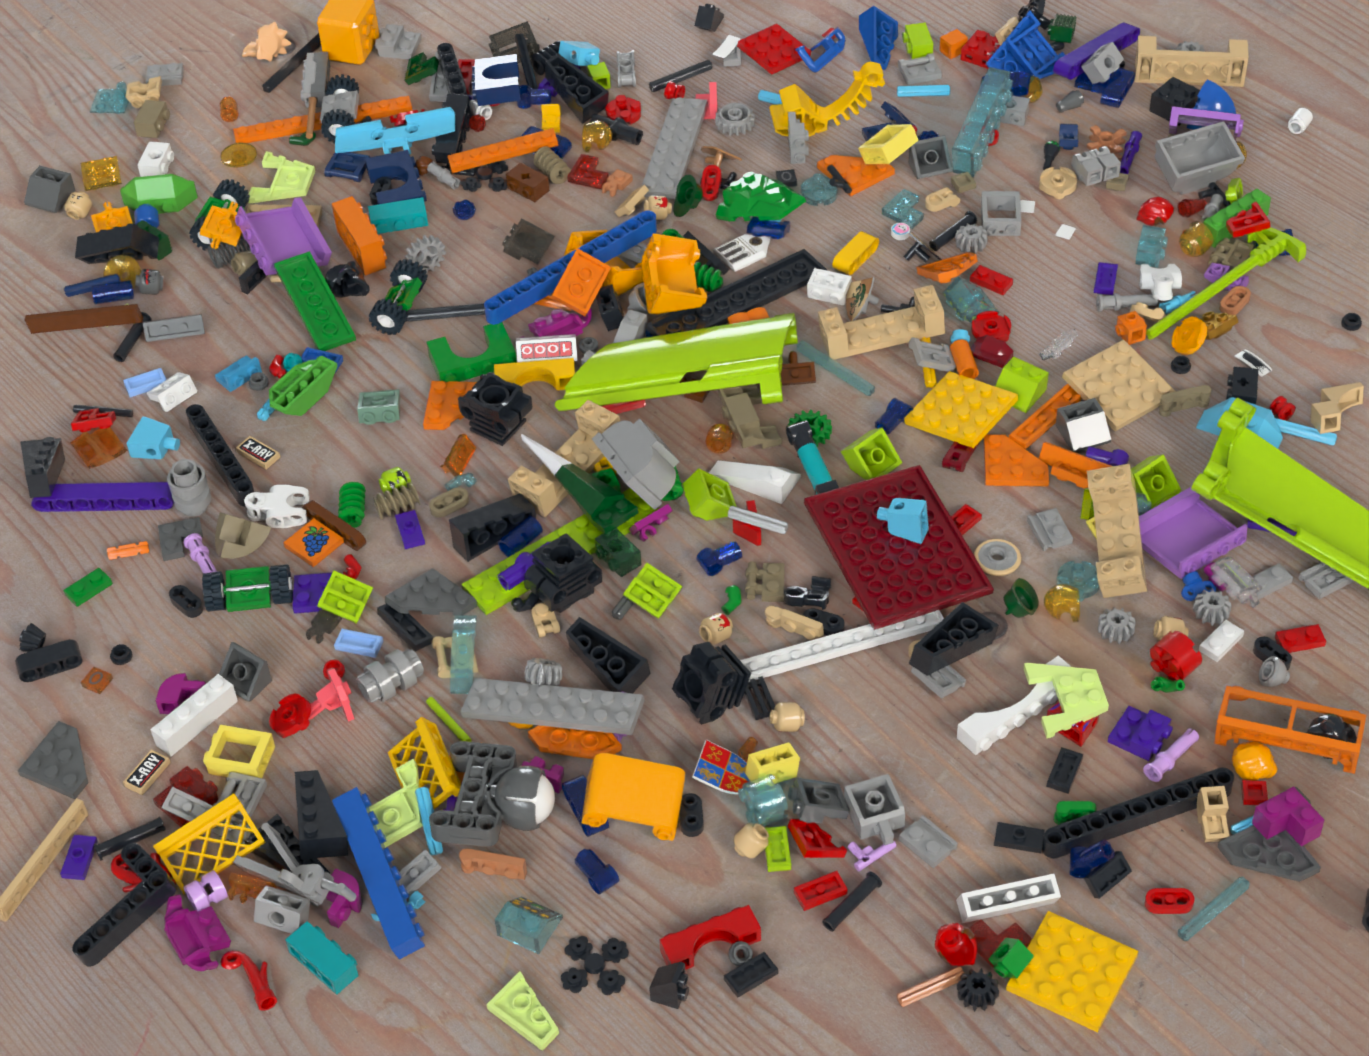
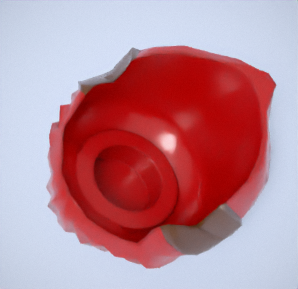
M1153 197L1141 205L1136 219L1149 226H1157L1159 222L1164 225L1174 213V207L1168 200L1162 197Z
M950 923L941 926L937 930L935 949L945 963L952 966L974 965L977 955V941L974 933L969 928H964L959 923Z

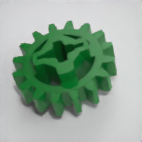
M810 409L809 413H806L802 410L801 415L795 413L794 418L789 419L788 425L807 420L817 447L818 443L825 444V439L830 440L832 425L831 420L827 419L826 414L820 416V411L813 413Z

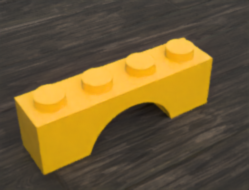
M574 358L494 364V374L507 382L515 383L521 387L532 381H544L551 384L556 391L565 390V386L575 374Z

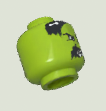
M394 467L382 472L381 478L378 481L384 494L386 490L392 494L393 488H397L400 492L402 485L408 489V483L411 482L407 471L403 472L400 467Z

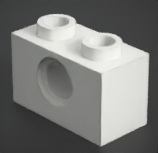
M148 143L138 163L141 177L167 174L168 167L174 160V152L171 150L170 143Z

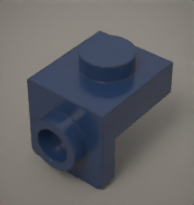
M1060 124L1059 147H1063L1066 150L1078 147V124Z

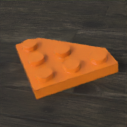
M830 155L817 162V168L829 179H832L833 176L829 173L827 167L832 164L852 188L851 193L848 194L849 196H853L895 174V168L890 164H865L862 157Z
M966 252L916 268L918 275L942 284L950 282L951 278L959 276L978 262L976 254Z
M432 381L423 422L424 430H445L450 427L451 422L456 419H463L464 416L459 410L458 398L471 391L477 382Z
M986 434L984 436L985 485L1049 486L1047 464L1006 435Z
M539 725L528 731V737L540 752L594 759L595 755L599 753L616 754L622 750L621 743L612 733Z

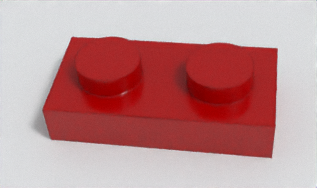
M979 265L970 275V282L1004 295L1013 285V278Z
M1319 624L1277 631L1275 633L1277 643L1289 653L1325 647L1326 639Z
M838 871L794 887V894L803 911L848 893V889Z

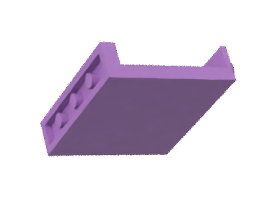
M1172 107L1169 133L1176 134L1178 123L1209 126L1224 121L1228 129L1234 130L1233 138L1236 141V138L1241 135L1244 120L1240 119L1241 114Z
M301 197L294 198L292 206L245 213L242 206L239 207L235 216L236 225L240 227L244 239L247 240L252 254L257 258L259 267L263 269L266 276L277 274L274 269V263L309 251L318 267L328 265L332 252Z
M1191 487L1139 516L1142 548L1180 579L1208 565L1216 558L1227 554L1228 551L1242 545L1247 539L1248 525L1244 524L1239 528L1235 527L1199 499L1200 494L1191 490Z

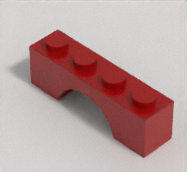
M749 905L737 907L729 913L713 916L703 923L693 924L677 933L665 935L659 939L660 952L666 965L683 962L685 963V970L694 967L696 953L703 945L712 941H726L731 944L742 941L751 945L761 941V927Z

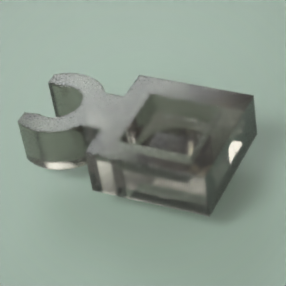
M321 608L311 621L312 627L306 631L307 639L310 640L312 636L317 635L315 637L316 642L320 644L324 639L323 634H331L342 620V617Z

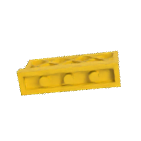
M420 717L415 722L417 728L387 753L402 789L404 786L395 769L409 761L412 751H417L414 760L418 768H423L421 778L419 779V787H425V784L430 785L429 793L434 810L451 795L458 797L461 783L437 725L424 717ZM420 736L419 746L414 747L415 739ZM404 749L402 761H398L396 755ZM423 752L428 754L425 764L420 763ZM430 769L435 771L432 781L427 780ZM441 786L443 792L435 798L436 788Z
M232 794L153 847L160 855L182 893L186 895L183 889L185 885L182 882L184 871L196 873L194 880L200 882V874L205 875L209 873L201 870L204 858L216 860L212 870L218 874L234 864L233 861L237 855L244 857L266 842L239 798ZM240 811L244 817L242 827L230 825L231 817ZM216 826L224 827L221 840L209 838L211 830ZM229 828L241 830L238 843L226 841ZM245 831L254 833L258 839L251 845L242 844ZM196 839L204 840L201 853L189 851L191 842ZM208 841L220 843L217 856L205 854ZM224 845L236 846L234 856L231 858L221 857ZM176 852L184 854L181 866L172 865L168 857ZM188 855L200 857L197 869L185 867Z

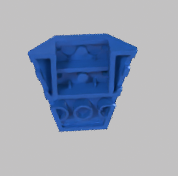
M1030 10L986 63V66L1007 92L1053 75L1056 61L1065 56L1063 52L1057 55L1038 31L1041 23Z

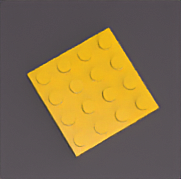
M949 371L906 415L904 421L906 425L974 448L1018 401V394L963 375L959 376V374Z
M1048 911L1027 948L1034 955L1033 959L1017 979L1010 978L1006 990L1098 1033L1137 959L1139 951Z

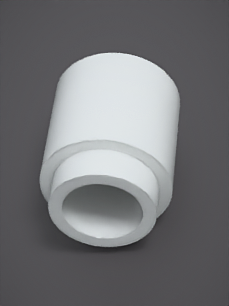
M1299 108L1288 122L1289 130L1294 134L1304 132L1313 119L1312 113L1306 108Z

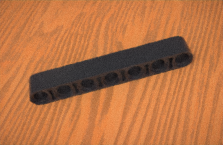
M199 404L189 406L186 409V415L190 429L238 504L246 507L245 497L254 492L251 480L205 409Z

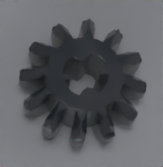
M971 968L969 975L962 974L960 981L957 983L958 999L963 1001L965 1008L971 1005L974 1012L977 1010V1007H981L985 1011L987 1005L993 1006L995 1004V1000L999 997L997 979H992L993 975L991 972L983 974L982 968L978 972Z

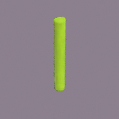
M429 697L426 700V704L460 741L471 742L472 739L433 697Z

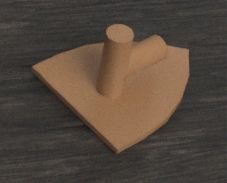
M713 146L701 147L703 153L715 156H707L705 158L707 164H713L720 168L722 158L742 161L741 158Z

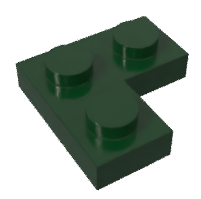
M424 52L409 58L404 81L411 85L420 82L425 77L433 76L438 70L439 60L436 56L427 60Z

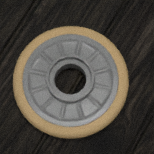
M1002 539L987 540L981 543L974 552V556L984 573L993 576L1008 575L1014 572L1021 563L1019 549L1011 542ZM1001 555L1003 559L995 560L992 556Z

